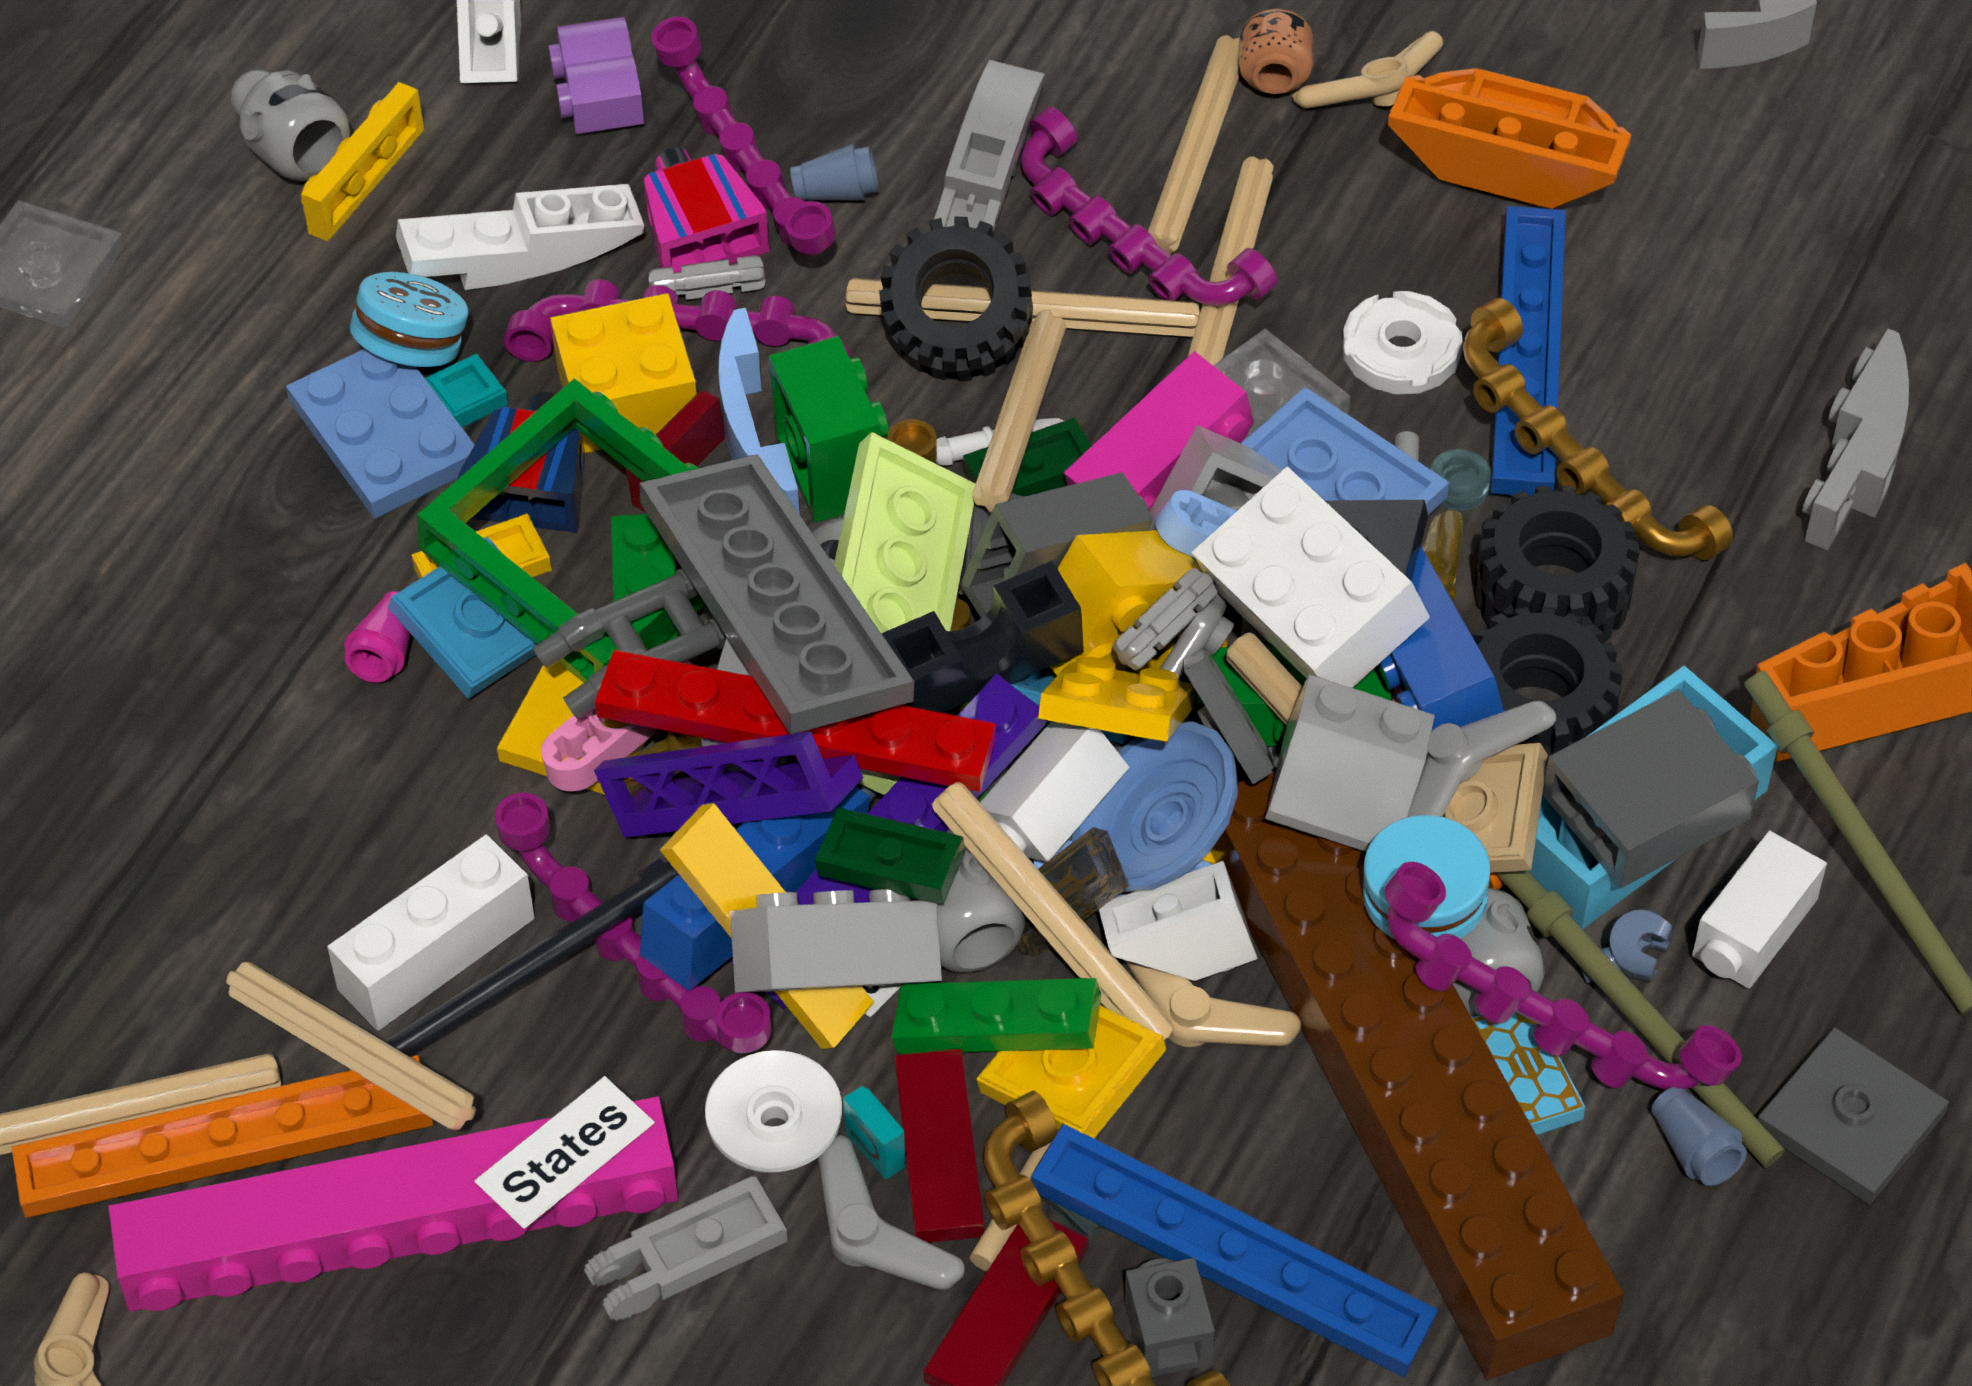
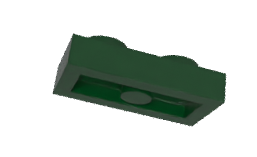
M1075 417L1031 432L1011 492L1012 494L1025 497L1068 486L1064 472L1092 447ZM988 447L963 455V472L967 479L975 484Z
M838 807L815 858V865L818 876L877 890L888 889L898 895L944 905L966 850L963 836Z

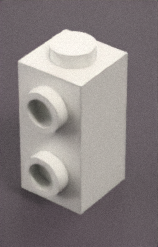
M1051 721L980 803L1027 857L1049 862L1130 767L1101 730Z
M1769 830L1700 919L1692 956L1702 961L1714 974L1723 978H1731L1750 989L1818 900L1827 862Z

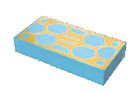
M1517 1012L1503 1024L1491 1022L1482 1014L1472 1017L1536 1135L1583 1120L1586 1107L1560 1057L1544 1051L1534 1038L1533 1029L1537 1023Z

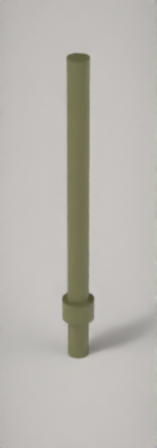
M1765 670L1755 674L1744 683V686L1770 724V727L1767 729L1768 735L1776 744L1781 754L1786 752L1790 754L1960 1013L1964 1015L1972 1011L1971 979L1810 738L1814 734V730L1800 710L1792 711Z
M1529 870L1497 872V876L1529 910L1526 917L1544 937L1552 935L1668 1063H1681L1680 1048L1686 1041L1572 918L1574 914L1573 908L1556 890L1548 892ZM1701 1083L1696 1087H1692L1712 1111L1741 1132L1742 1144L1764 1168L1771 1166L1783 1155L1785 1149L1724 1083L1716 1086Z

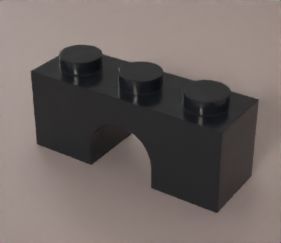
M1053 561L993 585L994 602L992 607L984 617L969 627L957 631H946L935 611H932L881 633L914 680L913 702L902 705L944 713L973 700L996 674L1011 684L1084 652L1081 607Z

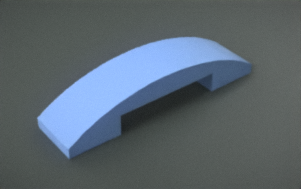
M746 308L736 309L727 323L719 354L720 396L727 447L732 460L758 454L800 515L798 487L785 443L760 447L746 398V394L761 392L759 352Z

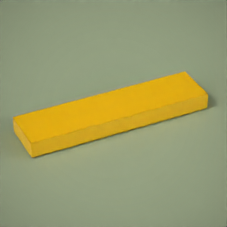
M714 803L701 805L660 849L661 853L731 938L730 911L757 908L756 895L786 893ZM863 987L775 991L821 1049L835 1048L874 1003Z

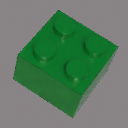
M835 336L769 355L774 434L778 444L785 443L796 484L814 523L843 514L847 504L859 443L871 432L881 437L889 435L888 423L881 403L878 400L870 402L866 394L868 383L860 359L857 356L849 358L840 337Z

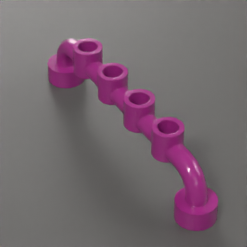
M671 17L660 22L652 32V43L657 57L664 65L675 68L684 87L693 99V105L702 130L710 135H719L726 160L735 171H745L750 190L765 209L773 210V217L781 240L786 245L793 246L797 251L805 253L810 257L820 256L833 243L836 236V228L829 208L820 202H804L798 197L790 196L778 164L762 157L752 128L745 123H738L736 121L726 92L719 87L711 86L698 66L696 58L701 52L702 45L695 24L685 17Z
M1047 106L1030 121L1029 126L1033 135L1023 147L1021 165L1023 173L1035 185L1030 189L1033 201L1049 216H1054L1063 207L1074 213L1069 218L1070 226L1085 243L1093 245L1103 235L1114 242L1108 247V251L1114 262L1126 273L1132 274L1142 264L1151 269L1153 273L1148 277L1149 283L1163 300L1175 301L1184 293L1201 304L1222 306L1234 303L1245 295L1254 300H1260L1278 284V278L1272 266L1260 253L1252 248H1245L1228 263L1227 269L1231 276L1230 278L1220 282L1205 280L1198 275L1194 266L1183 255L1179 253L1169 254L1157 245L1155 239L1144 227L1139 224L1129 225L1117 216L1115 210L1105 199L1098 195H1095L1093 198L1078 188L1073 178L1060 167H1056L1053 170L1044 163V157L1047 152L1055 157H1060L1078 141L1074 127L1060 111L1052 106Z
M600 279L590 281L586 285L583 295L562 294L543 298L528 310L516 312L511 316L504 337L505 347L513 356L521 360H542L550 354L553 345L551 317L632 300L619 299L620 292L618 288L611 282ZM653 285L644 291L642 298L668 293L679 328L697 330L702 337L712 341L722 340L727 323L733 311L737 308L736 300L730 294L719 290L707 292L703 296L700 306L678 304L677 294L669 287L663 285ZM781 296L765 298L761 302L759 312L747 311L753 334L760 342L768 346H781L787 343L789 339L810 341L808 344L837 336L832 327L821 320L795 315L796 310L793 303ZM844 345V348L849 358H851V353L849 349L847 348V346Z
M526 792L515 793L504 798L498 804L495 811L498 837L505 846L517 850L530 871L550 889L554 913L562 920L574 921L603 903L590 891L589 879L583 870L577 867H564L550 854L543 844L550 832L548 809L545 802L537 795ZM631 916L595 939L596 950L601 957L610 961L626 959L637 969L639 988L646 998L654 1001H663L669 998L681 1009L683 1029L691 1039L701 1042L714 1039L722 1047L735 1053L756 1051L769 1040L772 1030L769 1006L764 999L756 994L743 992L734 993L721 1002L719 994L710 987L697 986L690 991L686 990L640 956L641 936L633 930Z
M1405 862L1386 883L1384 893L1390 905L1387 911L1389 930L1400 946L1420 959L1416 964V972L1425 985L1436 991H1446L1456 980H1459L1479 991L1475 996V1005L1478 1011L1489 1021L1498 1024L1506 1023L1515 1012L1537 1023L1533 1029L1534 1038L1537 1044L1549 1054L1562 1056L1574 1044L1595 1055L1591 1063L1592 1070L1596 1077L1605 1085L1612 1088H1621L1633 1076L1646 1084L1662 1090H1667L1671 1087L1688 1089L1696 1087L1701 1083L1716 1086L1724 1083L1740 1065L1742 1056L1737 1043L1725 1031L1711 1025L1698 1027L1681 1046V1063L1661 1061L1648 1054L1644 1043L1634 1034L1627 1031H1618L1613 1035L1590 1022L1585 1010L1576 1002L1569 999H1559L1554 1002L1532 990L1526 977L1518 970L1508 966H1502L1496 970L1472 957L1469 947L1460 938L1451 934H1441L1436 937L1425 931L1416 922L1427 921L1446 897V888L1443 881L1426 865L1418 862Z

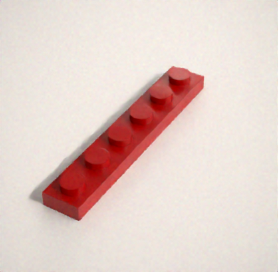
M614 649L595 700L596 714L599 718L727 743L790 734L753 676ZM904 705L802 731L812 732L823 759L854 755L860 769L946 786L960 782L968 790L981 792L996 741V723Z

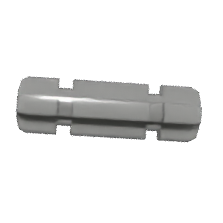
M751 255L737 257L736 264H729L728 259L681 265V271L673 272L672 267L653 269L649 272L648 280L649 287L663 285L672 289L677 296L685 295L686 300L703 298L707 292L713 290L724 291L728 294H733L732 288L736 287L741 288V293L761 290L765 287V272L761 257Z
M1196 568L1188 570L1175 582L1174 587L1177 589L1176 591L1173 588H1169L1135 620L1136 629L1133 626H1129L1115 639L1113 648L1118 654L1117 659L1123 665H1128L1134 670L1143 668L1157 654V651L1154 649L1155 646L1159 650L1163 649L1196 617L1197 614L1194 612V609L1200 612L1215 599L1217 589L1213 584L1214 579L1207 572L1202 573Z

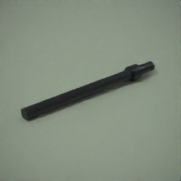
M662 859L656 860L637 872L639 880L384 1042L405 1055L412 1056L643 909V903L678 876L679 873L669 861L664 863Z

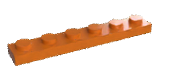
M418 1055L410 1057L420 1063ZM350 1070L12 1146L20 1205L25 1218L430 1127L433 1126V1121L431 1117L355 1071Z

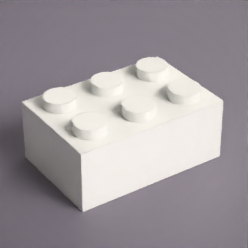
M1288 466L1191 552L1203 573L1207 572L1214 579L1213 584L1217 592L1306 678L1311 674L1353 688L1430 618L1413 583Z

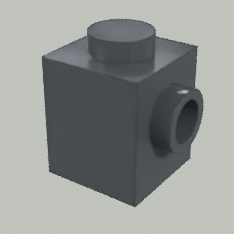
M1167 1258L1155 1259L1144 1263L1138 1269L1126 1271L1125 1309L1134 1343L1144 1355L1151 1371V1377L1212 1365L1215 1330L1195 1258L1180 1261Z

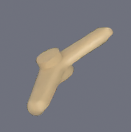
M1427 32L1395 57L1380 58L1367 63L1361 70L1362 75L1304 86L1292 95L1293 101L1307 109L1372 97L1373 103L1378 106L1394 105L1405 77L1415 76L1441 50L1443 39L1437 32Z
M1125 960L1140 987L1173 1023L1174 1030L1168 1038L1180 1046L1196 1047L1204 1043L1282 1047L1292 1043L1301 1029V1021L1298 1015L1293 1012L1209 997L1203 989L1193 986L1187 978Z
M84 1272L78 1274L72 1280L35 1355L34 1381L36 1386H101L92 1371L94 1365L92 1349L109 1292V1284L105 1278Z

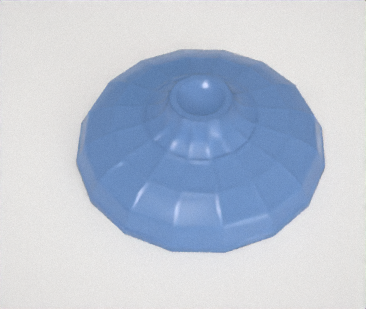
M1195 722L1181 723L1167 742L1136 737L1120 749L1118 753L1130 768L1072 834L1073 858L1104 835H1108L1128 886L1121 887L1123 885L1121 877L1113 881L1115 884L1114 888H1124L1120 892L1153 890L1182 877L1211 851L1230 822L1238 796L1234 754L1218 731ZM1106 840L1098 844L1101 852L1108 848ZM1112 850L1101 858L1100 873L1109 879L1120 872ZM1088 852L1076 861L1087 879L1097 873L1098 858ZM1100 877L1092 881L1105 888L1108 887V882Z

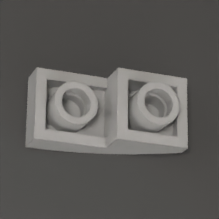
M1758 0L1756 12H1704L1697 50L1699 69L1726 68L1758 63L1785 55L1809 44L1817 1Z

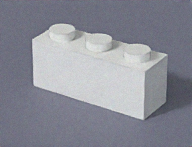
M487 834L327 946L337 990L377 1031L381 1030L535 919L528 875Z

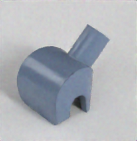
M1630 911L1615 922L1610 934V946L1601 950L1623 974L1652 982L1658 974V970H1655L1657 959L1642 951L1647 948H1654L1667 952L1673 940L1672 925L1651 911ZM1580 967L1586 983L1592 982L1593 980Z

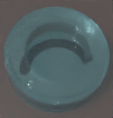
M1453 449L1441 453L1433 460L1430 470L1449 481L1448 497L1440 505L1454 510H1467L1484 502L1489 494L1491 469L1482 456L1465 449Z

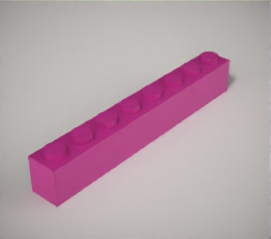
M659 1096L633 1101L655 1122L651 1127L525 1229L481 1189L474 1180L552 1118L110 1205L109 1214L117 1277L129 1312L141 1309L161 1311L176 1306L180 1301L210 1295L220 1297L235 1296L247 1291L250 1287L279 1281L290 1283L305 1282L313 1279L319 1273L349 1267L360 1269L374 1268L384 1264L388 1259L418 1253L438 1255L453 1250L457 1245L487 1239L507 1241L518 1238L531 1230L556 1225L577 1227L592 1221L596 1217L625 1211L646 1213L659 1208L662 1204L678 1201L674 1164Z

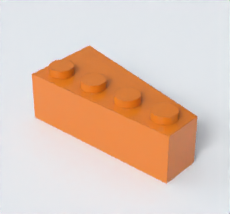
M1965 562L1949 570L1945 581L1931 588L1922 583L1902 593L1900 603L1878 614L1871 608L1852 617L1851 626L1833 636L1822 632L1757 664L1756 674L1765 670L1792 711L1800 710L1814 730V734L1810 738L1819 751L1972 712V571ZM1752 700L1750 718L1754 725L1770 738L1767 733L1770 724L1755 701ZM1777 748L1776 762L1792 758L1788 752L1781 754Z

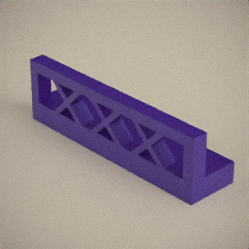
M811 731L604 760L594 769L624 838L678 831L701 805L711 803L718 807L731 824L829 812L863 779L854 755L823 759ZM796 754L799 761L797 763L776 765L780 756ZM734 763L743 769L723 772L726 764ZM682 770L691 776L672 779L674 772ZM631 777L644 787L631 798L623 778Z

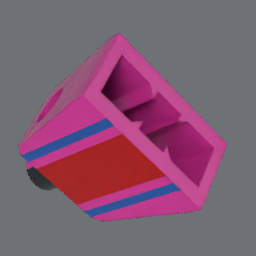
M672 147L663 151L657 157L655 162L657 171L648 173L643 182L647 217L659 268L672 267L673 272L681 271V265L728 259L729 264L737 262V257L760 255L769 252L767 212L762 203L724 156L712 154L691 161L685 149Z

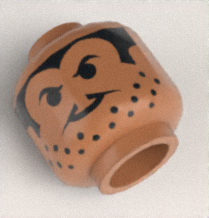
M1270 9L1253 15L1244 24L1239 40L1238 62L1241 75L1250 86L1261 92L1281 94L1299 88L1309 78L1313 66L1314 40L1311 27L1305 19L1292 11Z

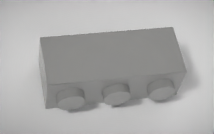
M888 889L869 891L870 903H854L853 890L813 893L814 905H798L796 892L756 895L757 908L730 911L735 993L884 986L942 981L937 904L928 901H910V897L898 895Z

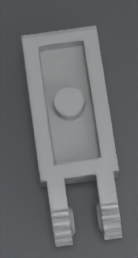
M751 1176L632 1231L630 1238L609 1247L606 1251H601L599 1254L594 1255L592 1259L588 1260L589 1262L585 1265L586 1269L584 1271L592 1285L596 1284L597 1287L599 1285L605 1286L608 1283L611 1284L616 1279L620 1280L630 1275L642 1262L647 1273L627 1281L625 1285H619L618 1288L612 1289L613 1291L603 1299V1306L611 1320H623L627 1317L630 1318L635 1313L638 1314L649 1309L660 1296L664 1300L788 1242L787 1229L757 1177Z

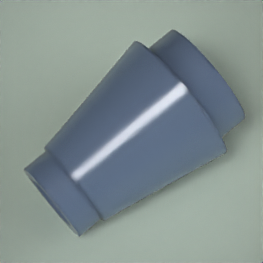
M855 143L804 162L799 166L790 167L795 197L802 200H865V194L879 191L877 173L870 146L856 148Z
M1671 1087L1657 1097L1652 1106V1114L1658 1120L1661 1129L1689 1178L1700 1179L1703 1184L1713 1186L1728 1180L1741 1168L1746 1159L1747 1151L1742 1145V1134L1737 1128L1689 1094L1685 1089Z

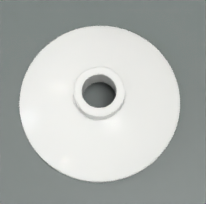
M763 1051L737 1060L717 1077L710 1088L706 1100V1124L715 1146L732 1162L747 1169L760 1172H784L812 1162L827 1150L834 1141L841 1125L842 1101L839 1089L832 1076L814 1060L788 1051ZM773 1118H779L786 1122L780 1126L764 1125L766 1121Z

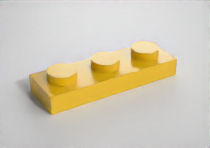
M398 82L383 100H379L373 105L366 120L352 136L345 138L339 144L335 155L318 174L308 179L301 193V202L309 234L328 242L424 131L418 89Z

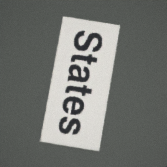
M604 1076L474 1180V1182L525 1229L655 1122Z

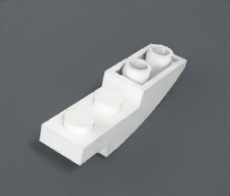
M629 184L516 193L513 210L398 219L396 239L409 274L422 277L460 274L464 289L468 290L509 284L557 272L588 261L642 234L644 223Z

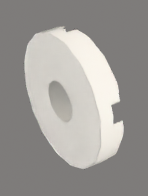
M1410 291L1393 292V298L1378 300L1379 294L1367 298L1350 312L1343 328L1342 346L1344 361L1355 377L1370 387L1393 394H1418L1440 386L1455 373L1462 353V333L1456 326V318L1450 309L1434 298ZM1395 336H1406L1416 341V344L1409 347H1399L1393 345L1388 340Z

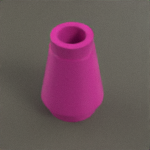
M397 591L386 593L382 600L378 602L345 639V663L353 674L365 681L374 683L384 682L390 676L399 673L403 668L411 634L388 609L390 599L398 593Z

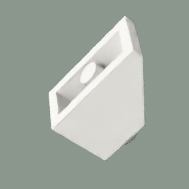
M457 0L460 83L518 81L521 35L520 0Z
M1224 861L1186 873L1182 877L1156 889L1134 891L1111 899L1099 907L1112 956L1193 981L1231 970L1234 967L1258 959L1246 917Z

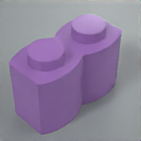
M625 17L558 26L559 44L548 45L553 78H565V83L556 84L561 118H573L576 134L644 124L641 90Z

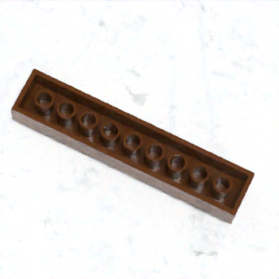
M1276 770L1255 784H1252L1250 779L1238 782V796L1230 822L1210 852L1216 863L1224 861L1253 938L1292 1012L1298 1015L1305 1037L1486 1381L1613 1335L1624 1292L1454 985L1446 991H1436L1425 985L1416 972V964L1420 959L1400 946L1395 939L1382 932L1368 915L1363 900L1366 852L1265 819Z

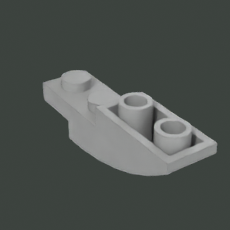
M993 60L988 61L971 99L945 174L944 190L934 218H942L943 227L954 226V216L968 217L969 227L977 228L980 220L991 224L994 233L1011 176L1015 175L1045 74Z
M1887 329L1875 350L1868 347L1864 349L1854 370L1852 380L1856 382L1852 390L1844 387L1841 388L1829 414L1828 421L1836 424L1831 446L1833 452L1827 466V471L1831 474L1826 482L1819 479L1815 480L1802 510V513L1810 516L1805 541L1827 551L1851 509L1874 518L1876 517L1887 494L1895 470L1909 406V376L1900 334L1891 329Z

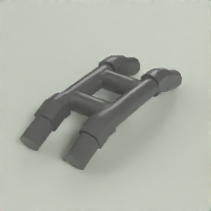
M682 568L677 570V574L596 610L591 608L575 615L560 625L558 631L535 645L533 649L543 665L549 668L571 652H578L588 644L603 638V634L607 633L619 651L683 663L716 647L718 649L723 648L727 636L714 617L709 619L705 625L689 601V599L698 596L699 593ZM664 608L680 636L647 650L631 622ZM608 665L589 676L587 682L563 697L565 703L577 719L595 708V700Z

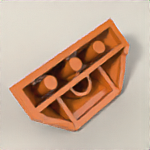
M1478 68L1441 72L1423 78L1421 75L1405 77L1388 116V126L1439 180L1550 209L1614 184L1631 140V134L1625 128L1618 127L1610 115L1588 96Z

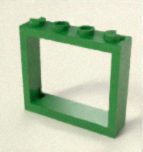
M575 378L417 514L418 549L536 644L558 631L560 625L578 613L465 523L574 428L643 482L698 469L697 466L691 463L684 464L668 452L652 431L645 427L638 428L622 416L606 395L601 392L590 391ZM700 595L689 599L696 612L705 605ZM664 608L631 622L647 650L662 644L677 630ZM603 634V638L588 644L578 652H571L559 660V662L583 682H587L589 676L608 665L613 649H617L609 636L606 637Z

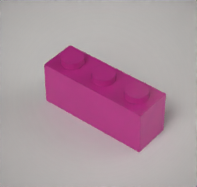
M1194 351L1064 472L1067 485L1123 472L1136 493L1144 499L1150 512L1196 425L1238 443H1241L1246 438L1250 427L1254 424L1247 392Z

